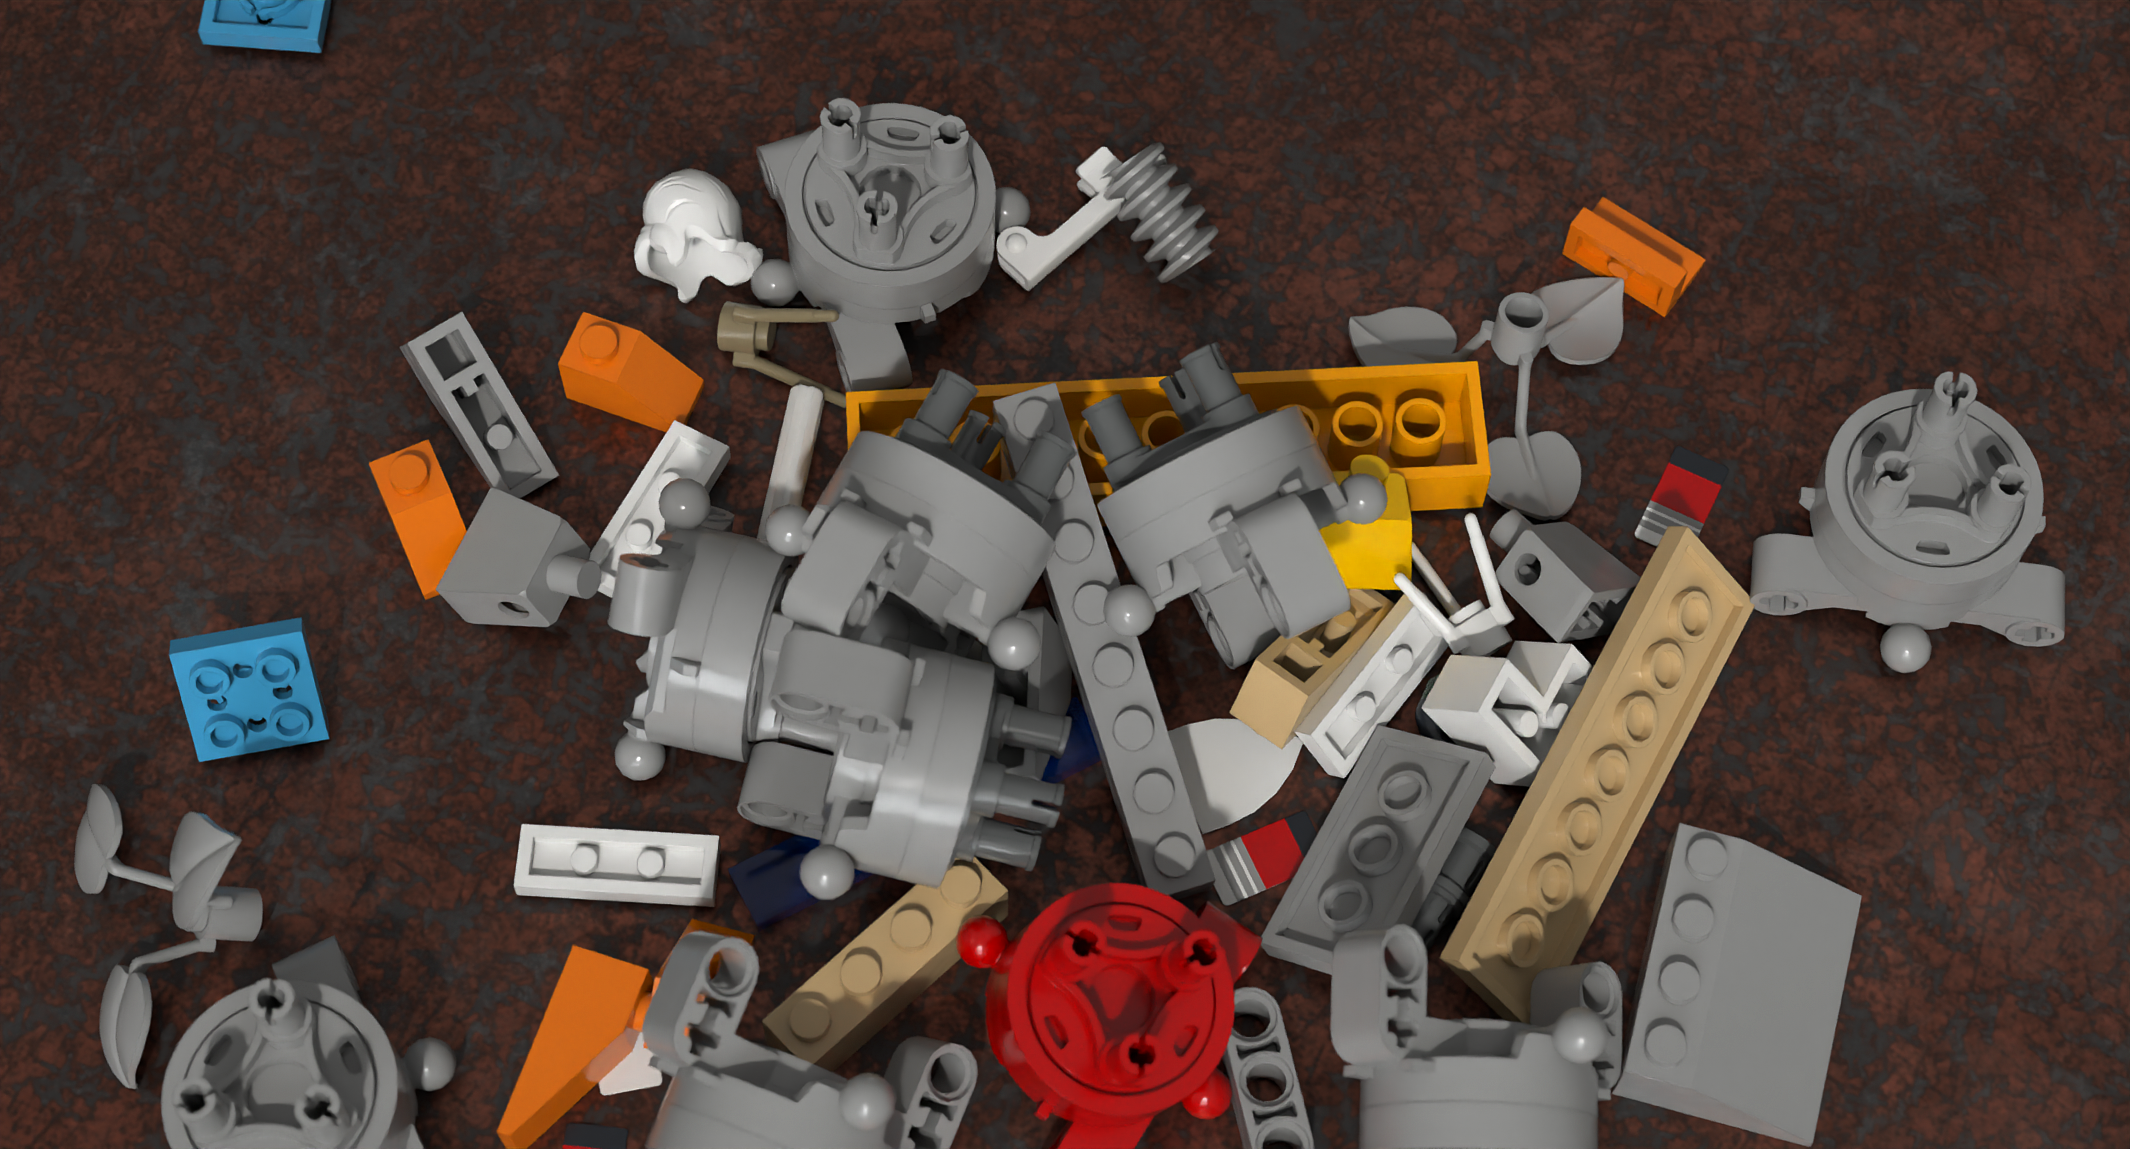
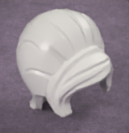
M683 169L672 172L657 181L648 191L643 203L645 226L641 229L634 248L635 263L640 273L676 287L678 289V298L683 303H688L698 295L701 281L707 276H714L730 286L742 284L752 278L754 271L762 264L763 250L756 248L755 245L743 241L742 210L736 198L724 183L704 171Z

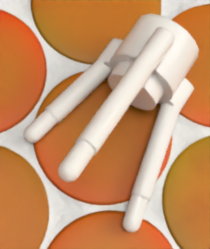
M1468 513L1464 518L1490 608L1486 609L1479 599L1462 609L1414 542H1412V562L1450 617L1446 619L1403 573L1395 574L1394 582L1444 637L1454 655L1460 652L1463 656L1489 657L1512 641L1504 626L1515 620L1504 602L1478 519L1475 514Z

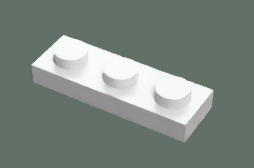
M674 420L590 553L589 560L597 562L601 569V582L597 591L611 598L613 597L620 555L628 553L661 554L662 547L655 544V541L660 533L665 530V520L659 510V497L663 488L671 481L679 478H688L702 484L709 494L731 458L729 446Z
M1404 594L1294 732L1328 775L1345 778L1358 762L1377 725L1386 726L1449 645L1438 630Z
M521 824L514 889L517 895L715 907L721 842L717 835Z

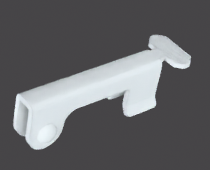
M1100 147L1076 168V173L1081 178L1077 182L1079 190L1085 192L1092 200L1052 234L1038 236L1020 226L1009 227L1002 231L996 242L998 262L1001 268L1025 290L1029 291L1113 219L1123 208L1127 199L1123 197L1107 201L1103 194L1114 179L1112 176L1100 178L1117 168L1122 162L1112 155L1107 147ZM1160 154L1154 164L1156 166L1165 165L1166 157Z

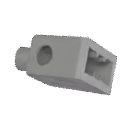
M490 488L435 590L468 623L549 627L557 621L569 596L589 599L595 595L601 582V569L597 562L589 560L590 548L563 518L504 491Z
M1513 509L1504 514L1490 532V538L1507 553L1495 572L1498 582L1556 642L1562 643L1612 633L1641 578L1568 522L1533 525L1517 510Z

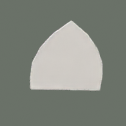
M1210 719L1168 731L1202 834L1228 826L1254 813L1273 797L1292 772L1303 744L1300 738L1295 736L1283 749H1280L1239 719Z

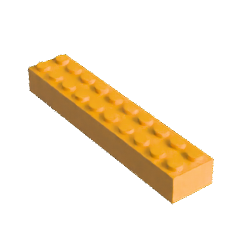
M1478 361L1232 373L1242 395L1250 394L1259 414L1277 408L1281 411L1289 407L1300 406L1331 471L1349 472L1354 458L1365 454L1374 455L1387 463L1389 473H1398L1405 478L1410 511L1483 507L1491 478V468ZM1161 376L975 386L978 390L977 395L970 401L948 440L951 444L954 442L967 420L970 410L990 417L979 434L978 441L986 425L993 424V401L1056 383L1100 523L1104 527L1107 525L1097 505L1103 499L1113 494V488L1103 469L1108 463L1087 420L1083 418L1082 411L1108 397L1120 394L1121 402L1143 447L1150 445L1153 450L1185 434L1164 389L1158 383L1167 377ZM931 388L846 392L848 450L861 431L875 432L895 438L905 419H914ZM999 441L982 472L1003 483L1007 479L1012 481Z

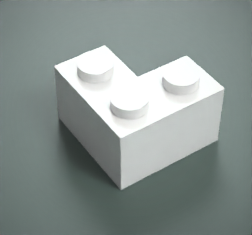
M1515 641L1506 658L1450 655L1422 709L1458 746L1488 754L1496 767L1490 777L1493 783L1530 787L1589 677L1593 666L1573 644Z

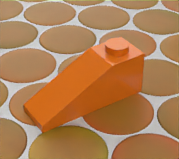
M573 945L497 1130V1134L506 1149H527L633 1051L638 1036L642 1032L644 1017L651 1003L654 982L649 969Z

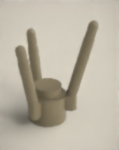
M730 301L724 303L718 322L717 344L720 350L734 352L733 366L757 370L791 386L798 384L808 387L815 386L822 390L823 400L846 408V395L758 356L760 350L770 351L772 349L777 322H836L839 319V313L836 310L764 308L763 306Z

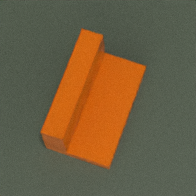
M1602 197L1593 211L1583 207L1572 221L1562 253L1599 277L1623 278L1624 292L1663 317L1667 316L1706 261V259L1605 197Z

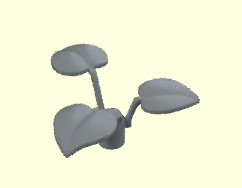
M1595 277L1574 279L1542 287L1531 294L1525 292L1510 294L1501 301L1495 322L1483 321L1480 331L1457 353H1454L1457 337L1453 327L1442 315L1432 310L1419 307H1398L1368 316L1350 317L1348 325L1350 340L1354 352L1363 367L1465 362L1487 340H1490L1497 357L1506 364L1518 365L1519 371L1515 414L1516 438H1498L1488 444L1491 478L1487 494L1497 503L1510 510L1515 509L1520 514L1543 521L1548 519L1556 520L1571 509L1578 495L1582 471L1577 452L1565 437L1553 431H1543L1528 437L1527 412L1531 366L1533 358L1539 353L1540 348L1548 345L1550 351L1557 359L1568 364H1595L1609 358L1616 351L1623 332V278Z
M92 784L87 801V809L82 817L75 844V874L81 889L85 893H100L104 888L109 872L118 877L173 891L172 908L176 925L185 931L194 932L196 936L195 940L137 957L132 960L130 968L126 965H116L107 981L101 1003L99 1024L103 1051L110 1068L120 1082L128 1088L139 1089L135 1081V1073L145 1046L152 1013L151 990L149 982L144 975L151 966L195 952H214L216 940H255L261 928L263 903L261 894L256 888L217 886L242 839L219 827L213 820L201 812H188L181 820L171 851V878L122 864L115 855L122 836V820L118 803L106 786Z

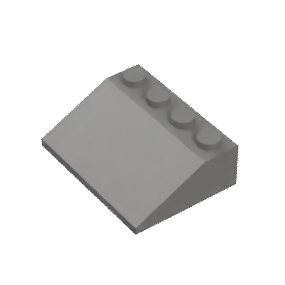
M1679 823L1665 854L1623 1042L1621 1074L1613 1087L1612 1094L1810 1147L1814 1140L1862 896L1746 840Z

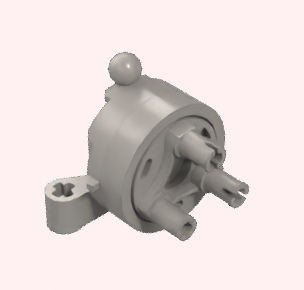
M837 98L828 103L829 111L826 108H823L821 111V126L816 130L756 147L760 170L771 198L776 199L786 218L790 262L780 258L763 261L752 275L751 288L758 300L770 307L784 306L793 300L798 291H802L813 307L820 306L821 310H836L839 313V319L836 322H827L836 349V360L846 392L900 389L912 385L913 378L909 360L895 323L921 319L924 323L936 320V313L949 308L960 299L971 296L978 291L992 263L995 232L1000 234L1009 227H1024L1031 214L1030 204L1020 190L1012 187H1001L995 190L994 176L989 161L978 143L968 133V130L966 131V125L959 117L952 115L943 116L923 107L899 103H881L858 107L849 99Z
M1944 372L1936 379L1933 389L1897 391L1870 401L1853 413L1835 435L1813 488L1801 487L1799 491L1798 503L1810 511L1813 537L1775 533L1761 536L1753 542L1750 602L1755 605V610L1770 615L1785 616L1797 614L1805 610L1831 607L1866 611L1865 617L1890 626L1882 636L1880 652L1883 661L1892 670L1900 673L1915 672L1929 661L1932 646L1929 635L1924 630L1945 628L1949 626L1950 622L1981 625L2006 636L2016 644L2040 647L2060 642L2065 634V574L2055 567L2019 562L2034 535L2043 532L2046 527V516H2042L2044 502L2043 483L2037 461L2031 449L2008 421L1991 408L1975 400L1977 394L1976 383L1972 377L1959 372L1955 382H1952L1953 372Z
M679 478L669 482L663 488L659 497V510L665 520V530L657 537L655 544L662 547L661 554L628 553L619 556L608 625L621 632L651 638L649 648L636 660L640 671L646 673L648 687L636 697L633 712L630 717L628 716L624 720L623 725L628 729V733L618 740L614 753L617 767L624 776L632 780H647L655 777L662 770L666 760L664 745L748 763L752 747L761 741L783 742L834 754L840 731L785 717L774 711L769 705L768 700L783 638L787 633L795 630H810L785 617L782 612L783 596L799 566V556L791 557L779 554L770 547L767 540L732 533L734 514L727 510L710 506L708 492L697 481Z
M333 935L273 963L272 967L277 980L272 981L270 978L258 981L254 985L226 996L206 1010L186 1031L178 1043L166 1070L161 1105L164 1130L171 1149H425L415 1126V1117L418 1116L415 1089L418 1088L426 1091L441 1089L451 1081L457 1062L455 1052L450 1045L432 1037L418 1039L408 1047L404 1058L401 1059L379 1023L363 1006L357 992L360 990L357 980L336 936Z

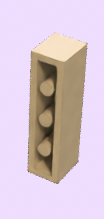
M975 857L972 862L955 858L949 871L946 870L938 889L919 884L915 885L763 1019L762 1024L767 1045L834 1072L961 958L956 948V935L959 927L967 919L976 915L989 916L1001 923L1008 916V890Z

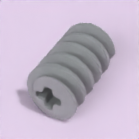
M1158 142L1151 144L1100 179L1111 176L1114 179L1103 194L1107 201L1123 197L1127 199V202L1117 215L1118 219L1121 222L1135 218L1141 220L1130 236L1133 242L1151 238L1154 240V244L1144 256L1145 260L1148 263L1162 259L1168 261V264L1157 277L1160 283H1165L1217 250L1219 247L1210 249L1209 244L1219 230L1215 224L1196 228L1195 224L1205 212V208L1202 204L1183 208L1181 204L1192 189L1188 183L1169 187L1168 183L1177 172L1178 167L1175 162L1161 166L1154 164L1165 149L1163 144Z

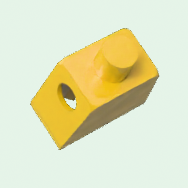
M1369 454L1360 455L1352 460L1349 472L1332 471L1339 486L1344 479L1356 473H1365L1377 477L1386 487L1388 500L1384 513L1373 523L1362 525L1347 520L1341 524H1330L1320 529L1319 532L1347 589L1401 590L1394 582L1395 574L1403 573L1412 582V519L1405 478L1398 473H1389V467L1383 459Z

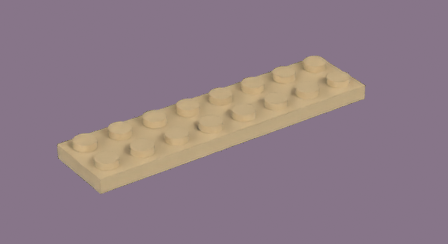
M1688 526L1667 527L1440 956V959L1505 1021L1530 1024L1531 988L1536 975L1543 969L1571 965L1755 606L1750 602V596Z

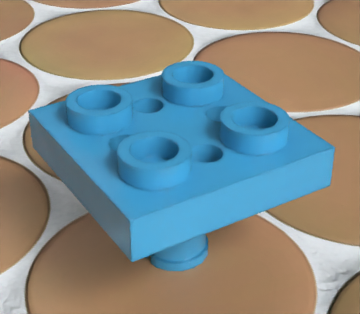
M205 0L198 32L203 44L322 53L331 0ZM269 18H273L268 24L259 23L260 19L266 21Z
M302 617L170 640L169 656L199 762L329 739V722ZM288 685L292 687V689H290L289 691H287V689H282L287 688ZM215 699L218 701V704L212 703L209 700ZM262 718L266 719V721L260 725H255L249 722V719H253L255 721H259Z

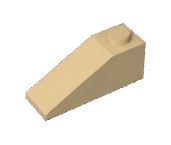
M1347 589L1350 598V609L1293 638L1285 639L1280 635L1255 659L1229 713L1248 725L1257 734L1283 749L1296 736L1294 731L1396 605L1374 589Z

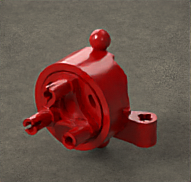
M1106 883L1081 888L1065 895L1042 911L1011 940L1008 939L1004 926L997 919L989 916L976 915L967 919L959 927L956 935V948L960 957L966 964L973 967L992 968L984 995L987 996L986 1025L994 1055L999 1063L1007 1068L1018 1086L1032 1100L1038 1103L1034 1112L1035 1116L1045 1121L1052 1112L1068 1120L1049 1149H1134L1154 1115L1179 1101H1182V1105L1192 1116L1200 1119L1217 1118L1229 1108L1233 1095L1231 1083L1221 1070L1216 1069V1066L1226 1050L1233 1027L1235 1010L1233 985L1250 965L1260 948L1263 938L1213 904L1206 901L1194 914L1182 903L1157 890L1127 883Z

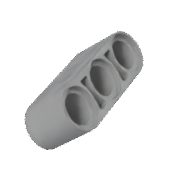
M1243 987L1234 991V1019L1241 1015H1252L1261 1020L1266 1028L1262 1035L1244 1037L1239 1035L1232 1027L1229 1042L1221 1058L1225 1075L1230 1080L1232 1087V1103L1243 1148L1264 1149L1267 1145L1274 1142H1283L1290 1145L1293 1149H1314L1313 1137L1279 1006L1269 993L1256 987ZM1257 1078H1267L1274 1081L1280 1087L1282 1096L1272 1102H1262L1256 1100L1249 1093L1246 1086Z

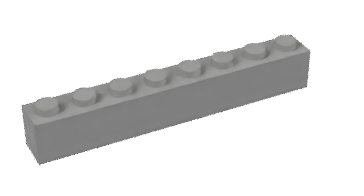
M1056 383L993 401V422L996 421L1006 430V434L1000 439V444L1012 480L1037 439L1036 435L1041 430L1061 438L1077 452L1047 500L1051 504V509L1042 522L1041 527L1054 540L1056 549L1044 568L1042 576L1141 886L1164 893L1175 900L1210 890L1216 879L1138 637L1121 636L1114 632L1105 621L1103 613L1104 601L1112 590L1121 585Z

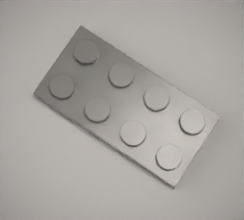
M1377 725L1261 936L1263 938L1261 946L1267 954L1332 975L1334 947L1339 938L1346 933L1395 925L1411 927L1496 768L1488 754Z

